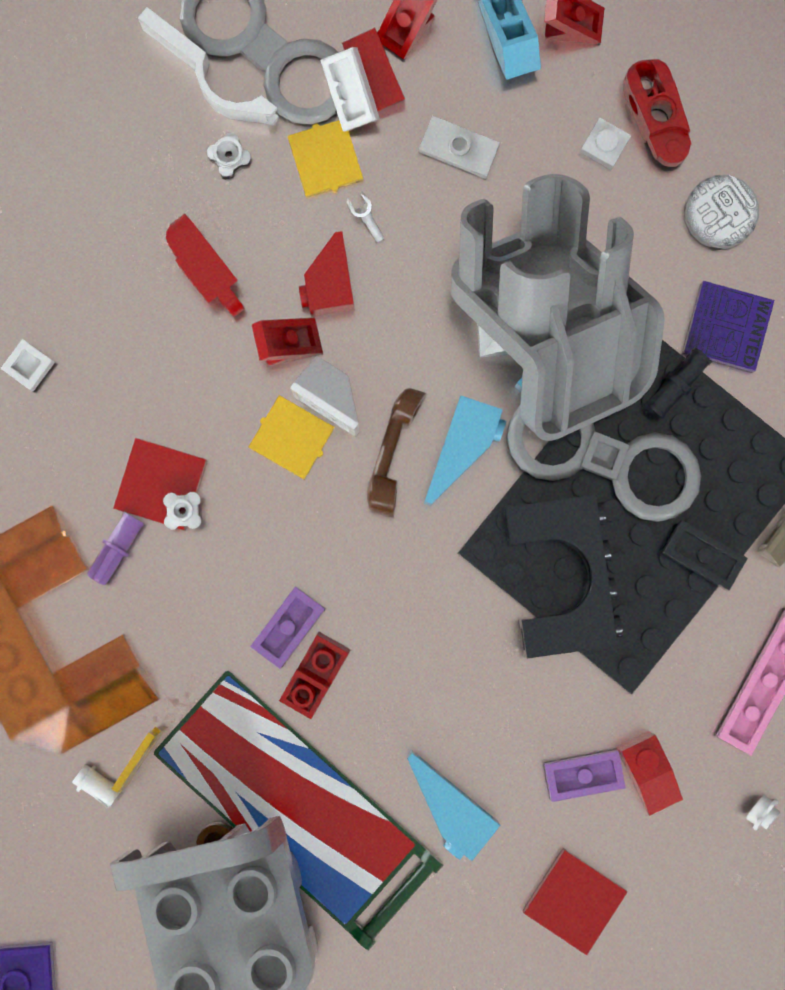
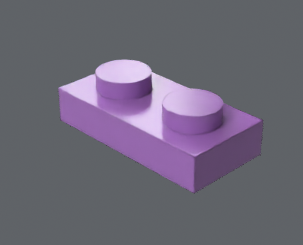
M294 587L250 647L281 669L325 608L300 589Z
M618 750L544 763L551 802L626 788Z

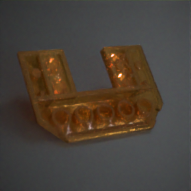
M54 505L0 534V722L10 740L63 754L160 700L125 634L60 670L57 667L25 605L88 571L89 568Z

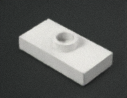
M352 47L321 59L320 61L343 131H349L379 120L380 117L358 48Z
M432 115L418 152L486 179L500 142Z

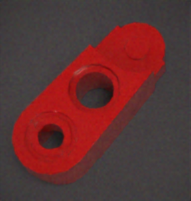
M659 59L638 61L628 69L623 82L624 95L645 143H648L654 159L664 166H678L688 156L692 143L689 137L690 127L675 80H673L671 71L665 62ZM645 79L651 82V88L644 89L641 80ZM662 109L668 115V120L663 122L657 121L653 118L651 110Z
M184 213L171 223L166 231V241L177 258L175 261L204 300L210 303L215 298H218L222 306L234 318L245 309L235 293L230 289L238 280L190 218Z

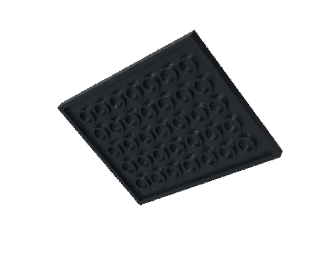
M662 340L657 375L649 390L634 404L594 422V427L597 433L626 444L637 436L654 432L673 435L687 444L698 459L701 472L699 493L690 508L676 518L656 522L640 519L625 509L615 494L612 480L581 469L569 478L549 481L535 478L524 471L457 553L536 618L563 614L574 608L585 594L588 584V573L582 557L572 547L558 541H542L508 546L503 509L510 506L596 495L597 503L603 502L605 508L606 525H601L602 539L609 540L612 561L607 562L606 566L608 578L614 577L616 583L617 599L611 601L613 614L620 616L623 636L617 638L618 646L579 651V653L631 695L719 587L662 554L679 521L687 522L744 555L785 504V438L705 373L702 372L690 386L691 392L687 396L683 394L665 414L663 419L656 416L645 406L644 403L666 381L664 376L669 371L673 372L685 359L684 356L664 340ZM576 430L559 439L548 441L534 459L541 464L552 466L567 462L573 458L579 449L580 431ZM651 448L643 450L634 457L629 465L628 482L636 498L648 505L663 506L670 504L678 498L684 488L685 473L683 465L674 454L664 449Z

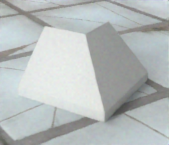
M316 356L290 387L294 398L356 437L360 430L348 375Z

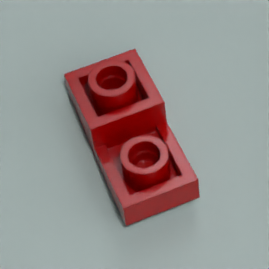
M375 27L342 42L344 50L352 47L358 48L377 111L405 99Z
M318 632L279 701L307 718L312 719L351 649Z

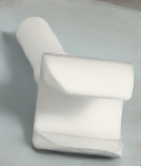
M359 191L365 200L364 205L360 208H354L349 198H347L348 208L354 216L361 217L375 241L379 242L384 239V236L372 218L373 216L370 212L371 201L364 192Z

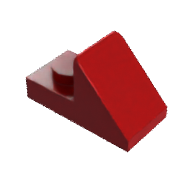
M393 0L377 32L382 44L402 59H405L433 21L435 15L431 12L438 0Z
M546 0L544 22L546 23L545 37L590 44L601 43L605 8L591 0Z
M315 318L261 320L251 324L259 360H266L268 365L281 364L323 353Z

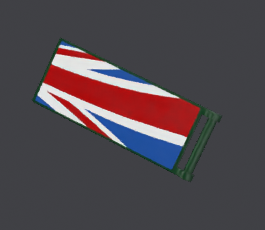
M225 671L154 751V755L233 828L237 825L246 824L249 831L252 832L262 826L269 818L280 816L284 824L289 849L295 856L300 868L302 885L299 888L368 951L376 943L375 937L433 872L437 874L444 866L433 853L418 842L230 671ZM415 854L422 861L364 928L357 924L355 920Z

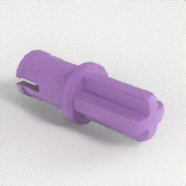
M125 512L122 514V518L108 540L103 539L102 543L105 545L87 572L89 578L101 585L108 583L122 558L129 556L126 552L141 527L144 526L142 522Z

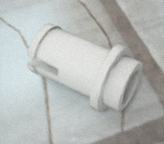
M84 764L72 783L78 786L76 789L78 792L82 789L109 809L120 792L117 793L111 789L114 783L95 771V765L91 768Z

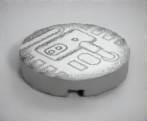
M715 175L701 181L690 193L686 204L685 222L691 235L701 244L708 247L729 249L741 244L754 231L759 219V202L754 191L743 180L730 175Z

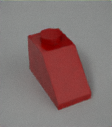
M342 231L333 234L304 273L306 285L299 286L302 308L309 307L311 317L355 310Z
M647 732L616 747L649 816L683 800L673 769L655 734Z

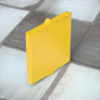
M340 120L321 126L314 124L311 129L287 136L306 198L330 190L336 193L340 187L364 180L349 131H343Z
M279 395L266 418L260 419L262 425L250 443L249 448L305 480L317 457L323 456L322 449L335 427Z
M154 727L153 730L148 732L111 788L112 790L121 793L128 786L162 735L163 731Z

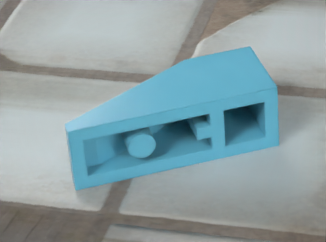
M478 0L495 55L506 80L540 70L538 35L522 0Z
M460 395L424 504L431 506L490 448L493 440L500 442L507 422L500 419L503 409Z
M411 750L407 755V759L438 829L446 840L443 846L459 860L465 855L469 860L473 861L500 827L499 821Z

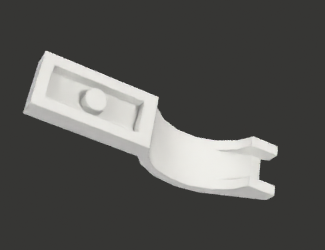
M148 7L139 15L138 20L143 31L195 70L204 99L215 112L233 120L274 125L279 119V116L275 113L277 107L262 95L252 101L239 103L224 100L216 95L207 84L206 75L210 63L206 52Z

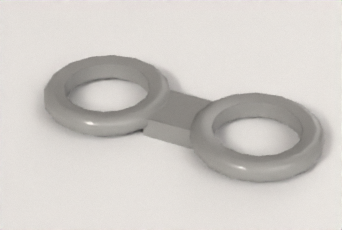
M181 0L179 18L186 37L210 55L231 56L240 53L264 72L263 86L267 99L277 107L276 112L280 116L294 123L312 125L328 120L337 112L332 95L319 106L300 108L289 103L281 94L278 86L281 71L293 58L311 55L323 59L338 53L334 47L314 39H299L287 42L265 24L266 7L264 0H248L251 7L250 21L245 30L238 36L227 40L213 39L203 34L196 25L195 9L199 0Z
M519 405L510 419L507 440L511 456L522 470L535 478L556 481L569 478L581 469L590 471L612 480L615 494L626 510L640 519L656 522L679 516L690 508L699 493L701 472L698 459L687 444L673 435L654 432L637 436L626 444L597 433L594 423L579 429L581 435L580 445L573 458L563 464L552 466L541 464L533 459L525 449L522 438L525 423L520 416L521 405ZM651 448L667 450L674 454L683 465L685 473L684 488L678 498L670 504L663 506L645 504L636 498L630 489L628 482L629 465L634 457L643 450Z

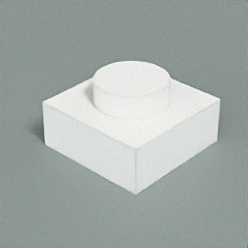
M599 118L581 148L580 153L612 170L631 135Z
M22 339L0 369L34 392L55 362Z

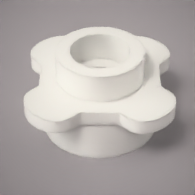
M227 133L215 145L212 144L207 149L208 158L215 160L219 166V173L225 177L231 176L234 169L238 166L247 165L251 159L249 151L241 147L239 138L234 133ZM227 152L232 153V156L230 158H227L225 156Z
M189 492L187 495L182 496L168 493L163 500L164 505L167 506V517L164 519L165 526L171 530H175L178 526H188L191 529L199 527L201 524V517L198 515V505L201 502L200 496L195 492ZM181 507L186 509L185 514L179 513Z
M763 795L749 812L746 819L754 824L753 829L755 831L760 826L767 830L780 814V811L775 808L779 803L777 799L772 801L766 795Z

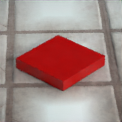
M135 438L113 509L164 524V519L167 517V506L163 503L164 497L168 493H175L177 496L187 495L189 492L197 493L207 460ZM181 507L179 513L185 514L186 509ZM178 526L177 528L186 530L187 526Z
M563 848L524 908L523 913L585 955H588L628 891Z

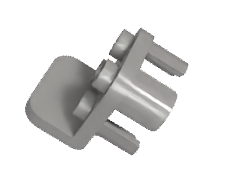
M557 174L539 176L525 184L522 198L521 231L492 243L493 205L486 199H480L466 206L460 218L459 258L455 261L451 270V295L454 301L523 368L520 416L522 421L540 439L545 441H552L566 436L638 401L649 390L656 378L665 322L664 312L660 303L629 276L634 231L631 225L622 217L609 220L605 251L601 252L586 239L590 195L587 188L574 178Z
M280 816L269 818L262 826L252 832L249 831L246 824L237 825L219 841L176 850L170 841L163 842L143 857L138 849L127 851L110 863L116 891L135 889L158 990H306L315 971L317 941L313 927L307 925L299 887L302 885L300 868L295 856L289 849L284 824Z

